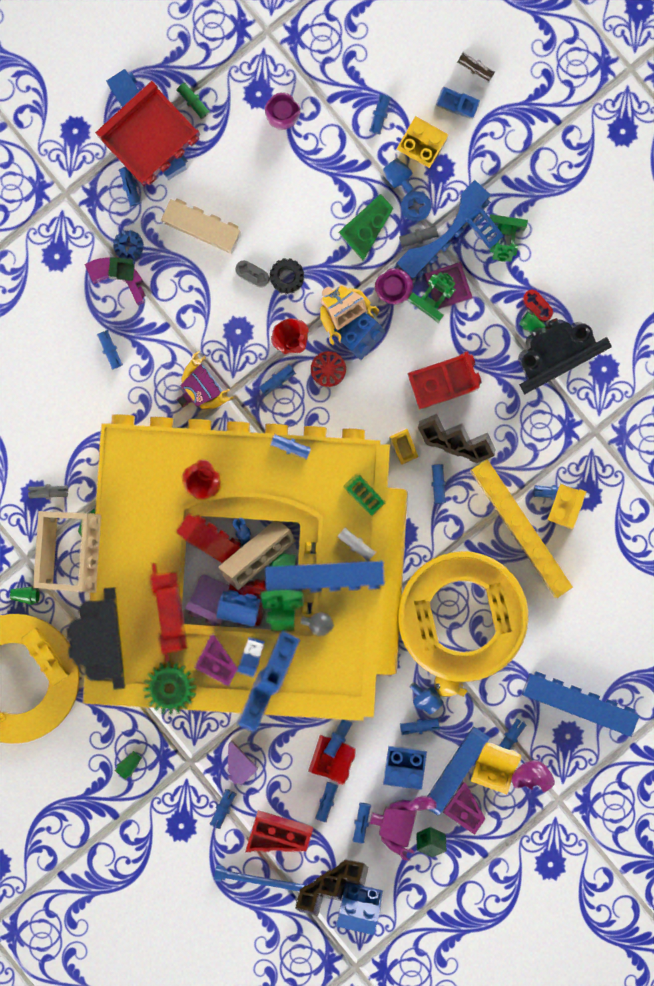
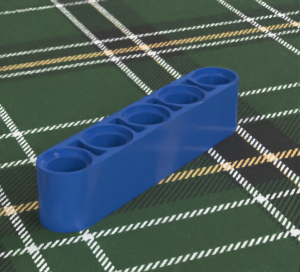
M472 727L427 795V797L432 798L437 803L435 809L428 810L437 816L442 813L480 755L485 743L489 741L490 737L476 727Z

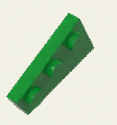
M382 194L378 195L338 232L362 261L366 258L367 253L393 210V207Z

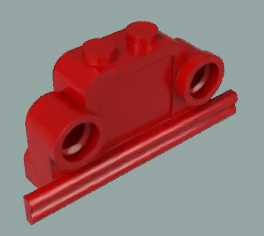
M151 563L153 573L150 574L153 596L156 595L161 629L159 644L161 654H164L165 664H167V662H170L169 652L188 649L177 571L158 574L156 563Z

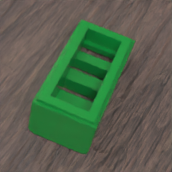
M355 474L343 486L371 516L386 503L359 474ZM358 482L361 483V484H360L359 486H357L354 490H352V488H353ZM365 487L366 490L358 496L357 494ZM369 493H371L372 495L365 502H363L362 500ZM376 498L378 501L369 508L368 505Z

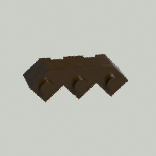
M437 414L419 421V432L428 446H435L447 453L467 458L474 463H479L495 456L496 449L488 433L470 440L463 423L445 430Z
M345 859L338 866L328 870L309 885L302 887L299 890L295 909L302 913L318 916L323 897L341 901L346 882L361 886L365 885L369 867L365 863Z

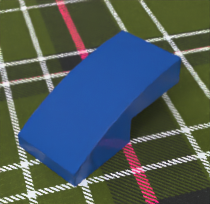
M442 87L436 106L473 119L480 100L465 93L460 94Z

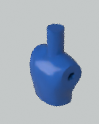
M399 158L394 159L383 168L386 179L393 188L402 185L408 194L414 190L408 181L413 173Z
M415 682L410 685V688L417 694L413 699V704L418 709L424 710L430 715L443 705L444 702L435 688L429 687L422 690Z

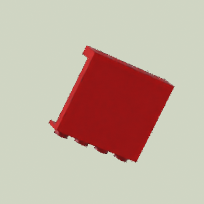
M153 81L149 82L95 132L97 137L143 186L151 185L157 179L156 175L161 171L165 172L171 166L170 162L175 158L179 159L189 145L193 146L198 142L200 136L199 130L192 126L164 96Z

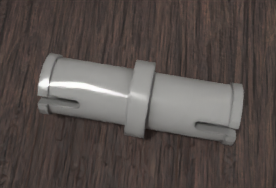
M346 528L338 536V538L351 547L350 550L356 551L367 561L376 553L364 544L361 538L358 539Z

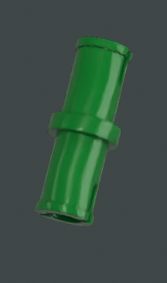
M186 82L176 89L187 102L186 105L191 107L200 119L209 114L210 110L206 108L200 101L199 95H195Z

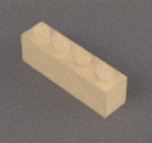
M176 198L175 201L170 199L161 218L162 223L232 254L241 235V231L238 229L239 226L231 222L225 224L221 222V218L213 214L207 216L198 207L194 206L193 209L187 207V203Z
M273 521L218 568L224 579L239 590L296 541L288 527L280 521Z

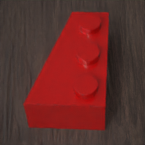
M258 810L245 852L307 851L313 826Z

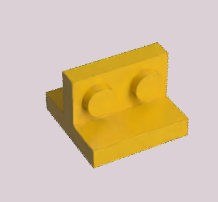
M560 484L548 521L573 530L586 491Z

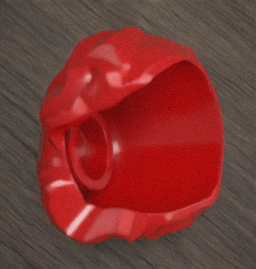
M288 318L280 321L273 328L271 343L283 354L301 353L307 346L308 326L299 319Z
M198 460L186 468L182 474V483L187 493L197 499L206 500L214 497L221 488L220 474L215 471L207 460Z

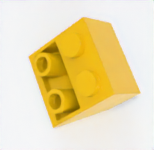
M415 116L396 150L430 168L446 143L449 134Z

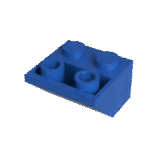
M234 590L223 591L218 603L216 618L254 627L261 599H257L256 596L246 594V596L240 595Z
M388 746L383 785L422 790L427 751Z
M346 882L336 927L374 935L378 923L383 890Z

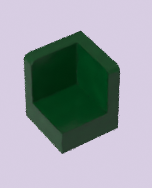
M110 257L108 277L114 280L133 281L135 261L133 259Z
M432 827L416 833L417 851L430 857H435L447 851L445 833Z

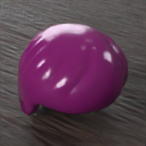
M277 93L265 105L266 119L276 129H289L298 122L300 105L294 101L290 94Z
M388 269L375 282L377 295L381 300L389 304L403 303L412 294L413 281L407 272L400 269Z
M538 760L528 761L519 766L511 779L513 786L517 789L526 786L533 790L534 786H540L542 792H547L555 785V780L550 770L544 763Z

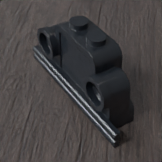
M552 319L542 329L539 327L530 332L531 335L526 338L528 349L523 350L518 356V362L525 374L526 381L519 384L525 395L612 348L608 337L596 342L592 328L585 323L575 322L570 325L564 320Z
M115 587L103 588L104 600L84 602L78 610L80 618L71 621L69 628H66L67 639H71V647L68 648L69 659H73L74 664L77 666H85L84 673L88 679L94 681L112 679L113 690L125 689Z

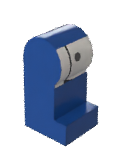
M249 637L237 672L252 677L255 676L264 641Z

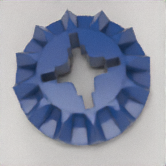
M413 191L406 194L402 199L401 211L405 218L412 222H420L430 214L431 201L423 192ZM413 199H415V202L418 205H422V207L419 208V214H417L415 209H408L413 206Z
M126 230L116 235L113 248L119 258L134 260L141 255L144 243L138 233ZM130 237L131 244L135 246L130 247L128 253H126V247L122 244L127 243Z

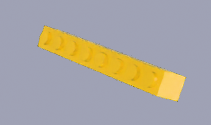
M488 459L471 469L470 472L554 598H558L572 589L573 586Z

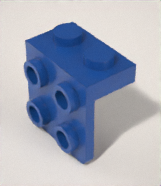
M365 312L339 330L334 329L335 332L341 335L340 342L349 348L360 360L368 355L372 347L386 333L381 325Z

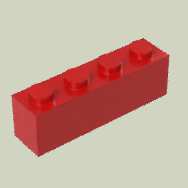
M188 513L175 531L187 542L222 564L241 549L240 545L242 543L233 537L229 539L230 535L222 530L217 532L219 528L210 522L205 524L207 520L197 514L194 517Z

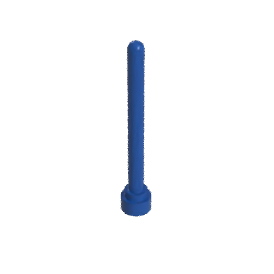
M216 865L214 881L221 882L222 880L231 879L299 891L305 886L299 883L231 872L220 865Z

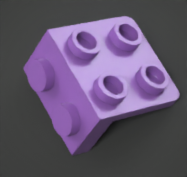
M201 575L194 593L185 608L189 610L188 614L196 618L203 616L207 618L205 622L214 626L217 623L222 624L223 619L216 618L218 603L222 592L227 591L229 585L208 575Z

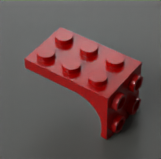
M468 351L449 360L407 373L419 410L475 392L480 388L479 385L482 384L479 373L474 371L473 367L476 363L472 354L469 355Z

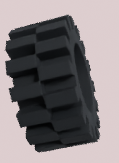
M282 258V260L276 261V264H273L270 270L271 284L280 293H295L303 285L304 271L302 266L291 258ZM284 269L292 270L295 275L294 280L290 283H283L279 277L281 271Z

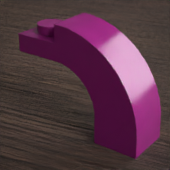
M99 258L84 264L94 284L109 278L110 258ZM134 269L133 281H123L127 283L136 304L139 306L145 303L143 298L146 295L142 287L137 286L144 281Z

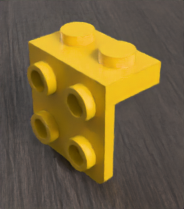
M485 743L475 763L471 782L507 794L512 775L522 756L495 744Z

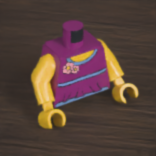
M197 351L192 355V360L185 367L181 377L182 384L180 386L185 393L176 400L182 408L193 402L197 408L200 407L203 410L216 409L225 402L233 400L234 396L227 397V392L230 389L222 391L202 364L206 360V356L199 359L198 353L200 351Z

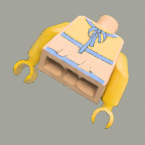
M340 285L334 290L326 287L322 291L320 317L326 332L329 331L330 333L329 342L334 345L333 336H336L339 342L341 340V335L335 332V328L339 330L366 311V314L373 319L374 316L371 312H374L376 316L379 314V309L376 306L370 305L371 302L361 290Z

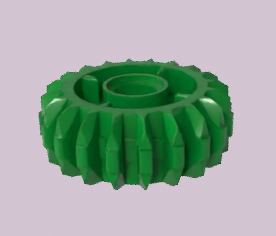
M167 662V668H165L163 663H160V671L157 667H153L152 669L156 674L154 675L149 672L147 675L152 679L144 680V683L150 685L143 688V691H150V694L145 695V699L150 697L153 699L148 704L151 706L156 703L155 711L162 707V714H165L166 709H169V715H172L174 708L177 713H180L181 709L179 706L186 710L188 707L185 702L189 704L193 702L188 697L196 696V693L190 692L191 689L197 688L196 685H190V682L195 681V678L188 679L187 677L192 672L188 671L185 674L183 671L186 666L184 665L179 670L178 662L174 664V668L171 667V662ZM167 683L174 684V693L166 692L165 685Z

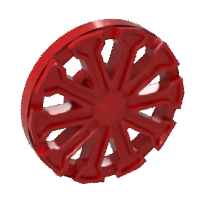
M325 351L318 354L311 363L312 378L323 387L338 385L346 374L345 361L335 352ZM323 355L327 356V362L322 358ZM334 355V359L330 362V356ZM319 359L322 365L316 363V360ZM340 359L341 363L334 365ZM317 367L320 370L314 371L313 368ZM343 367V371H339L336 369ZM322 373V375L320 376V378L317 379V378H316V375ZM335 374L341 375L340 379H338L335 376ZM326 377V383H322V380ZM330 377L334 379V383H330Z

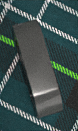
M245 260L237 263L235 270L240 278L260 288L267 286L269 275L265 270ZM247 265V269L252 272L251 275L247 272L241 274L239 267ZM261 274H264L266 281L258 283V279L253 275L261 276Z

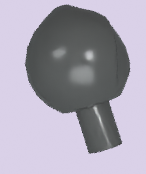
M323 612L316 613L311 618H301V624L309 626L312 633L317 636L327 635L334 628L331 617Z

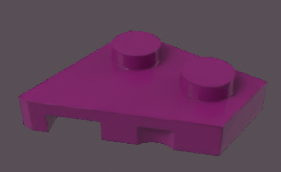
M213 634L194 667L227 686L231 683L238 669Z
M463 781L443 810V813L475 835L485 821V817L469 787Z

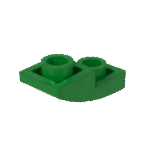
M291 590L262 592L261 603L263 609L276 608L283 604L285 611L289 609L295 610L303 606L302 592Z

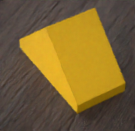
M408 429L389 437L401 465L418 458Z

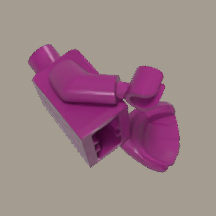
M426 796L417 797L412 801L399 800L391 803L389 807H385L383 815L372 812L369 824L380 826L379 835L381 836V841L391 851L400 855L403 860L410 861L411 859L407 858V853L414 854V851L407 848L417 811L435 809L437 803L432 798Z

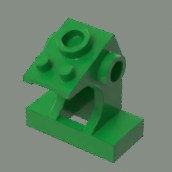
M490 214V219L501 233L511 236L509 246L500 245L498 241L490 248V253H493L492 259L500 262H511L512 257L517 255L518 245L514 244L516 230H526L528 220Z
M440 272L438 275L434 274L428 281L430 287L420 298L415 293H412L408 298V302L439 323L444 315L437 309L446 297L450 299L456 290L453 287L456 283L447 273L443 274ZM434 287L443 293L438 302L428 297Z

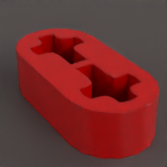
M536 290L526 291L523 295L524 305L541 322L550 320L553 316L552 307ZM528 294L536 296L534 300L538 304L537 306L533 302H527ZM539 306L543 310L548 309V317L540 316L541 310L538 308Z

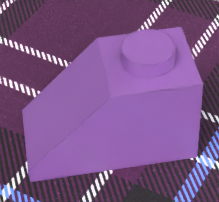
M230 741L228 744V773L230 775L228 777L235 785L237 783L243 785L258 770V767L233 741Z

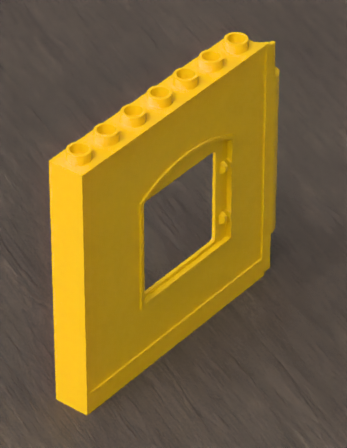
M112 414L111 424L101 423L95 514H101L96 592H90V601L104 600L103 588L115 587L125 689L113 690L112 679L94 681L88 679L85 675L83 704L156 707V703L151 706L148 704L153 700L151 697L145 699V695L150 694V691H143V688L150 685L144 683V680L152 679L147 675L149 672L154 675L156 674L152 669L153 667H157L160 671L159 664L163 663L165 668H167V664H165L164 654H161L159 644L161 629L156 595L153 596L150 574H153L151 563H156L158 574L177 571L181 602L183 603L186 540L175 531L187 514L190 513L193 516L198 514L205 517L297 522L300 524L298 565L383 561L384 585H380V589H369V586H361V590H349V587H341V591H330L329 588H322V592H310V589H302L303 606L295 609V630L284 631L300 641L279 691L271 696L264 715L364 721V717H374L376 674L393 675L397 673L400 633L398 611L402 596L408 491L401 488H388L390 445L380 444L381 440H366L365 430L351 428L342 429V438L326 437L327 428L319 426H304L303 436L288 435V425L265 424V433H251L250 423L227 421L226 431L211 430L212 421L204 419H189L188 429L173 428V418L150 417V426L134 425L135 416ZM274 434L289 440L294 439L296 443L311 447L307 459L293 453L287 454V451L271 446ZM201 459L211 463L215 471L220 474L221 488L216 496L206 500L191 496L187 493L182 483L184 470ZM355 474H359L386 502L373 516L343 488ZM358 482V483L352 488V490H354V489H355L357 486H359L361 483ZM364 487L357 495L360 496L366 488ZM369 493L362 501L365 502L372 494ZM375 498L368 507L371 508L378 500ZM344 528L358 539L361 538L364 544L376 552L369 561L356 551L350 550L351 547L338 538ZM311 542L316 543L315 554H310ZM307 603H312V614H307ZM323 612L331 617L334 628L327 635L317 636L312 633L309 626L301 624V618H311L314 614ZM185 624L188 649L169 652L172 668L178 662L179 670L184 665L186 666L183 671L185 674L188 671L192 672L187 676L188 679L195 678V681L190 682V685H196L197 688L191 689L190 692L196 693V696L188 697L193 702L192 704L185 702L188 707L186 710L242 713L256 677L267 666L282 631ZM212 634L216 636L238 668L249 637L264 641L254 677L236 671L231 683L227 686L194 667ZM167 683L165 685L167 693L175 692L174 684Z

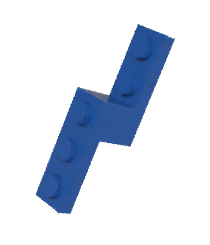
M284 631L280 633L267 666L256 677L237 722L238 725L252 732L257 731L271 696L278 692L300 641L299 639Z

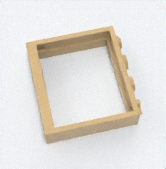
M38 511L33 588L96 592L101 514ZM57 518L83 519L78 585L53 584Z

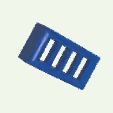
M481 206L465 218V221L489 249L504 237ZM480 214L482 218H480L476 223H474L473 219H475ZM485 220L487 224L479 229L477 226ZM490 226L492 229L486 235H483L482 232ZM495 232L497 235L488 241L487 238Z

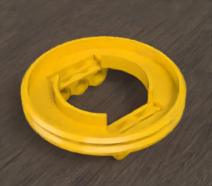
M475 552L447 553L433 558L421 566L406 584L399 603V631L409 654L426 671L450 681H477L502 670L519 652L528 628L527 601L517 579L498 561ZM459 581L475 583L486 590L492 622L496 631L485 646L470 652L453 651L439 643L430 606L433 596L441 588Z
M7 614L0 615V646L9 643L24 644L29 650L30 656L40 666L41 672L49 680V686L44 698L32 710L18 714L0 711V742L18 744L43 737L58 727L67 717L75 703L79 689V667L74 664L73 659H69L68 648L71 645L54 626L34 616Z

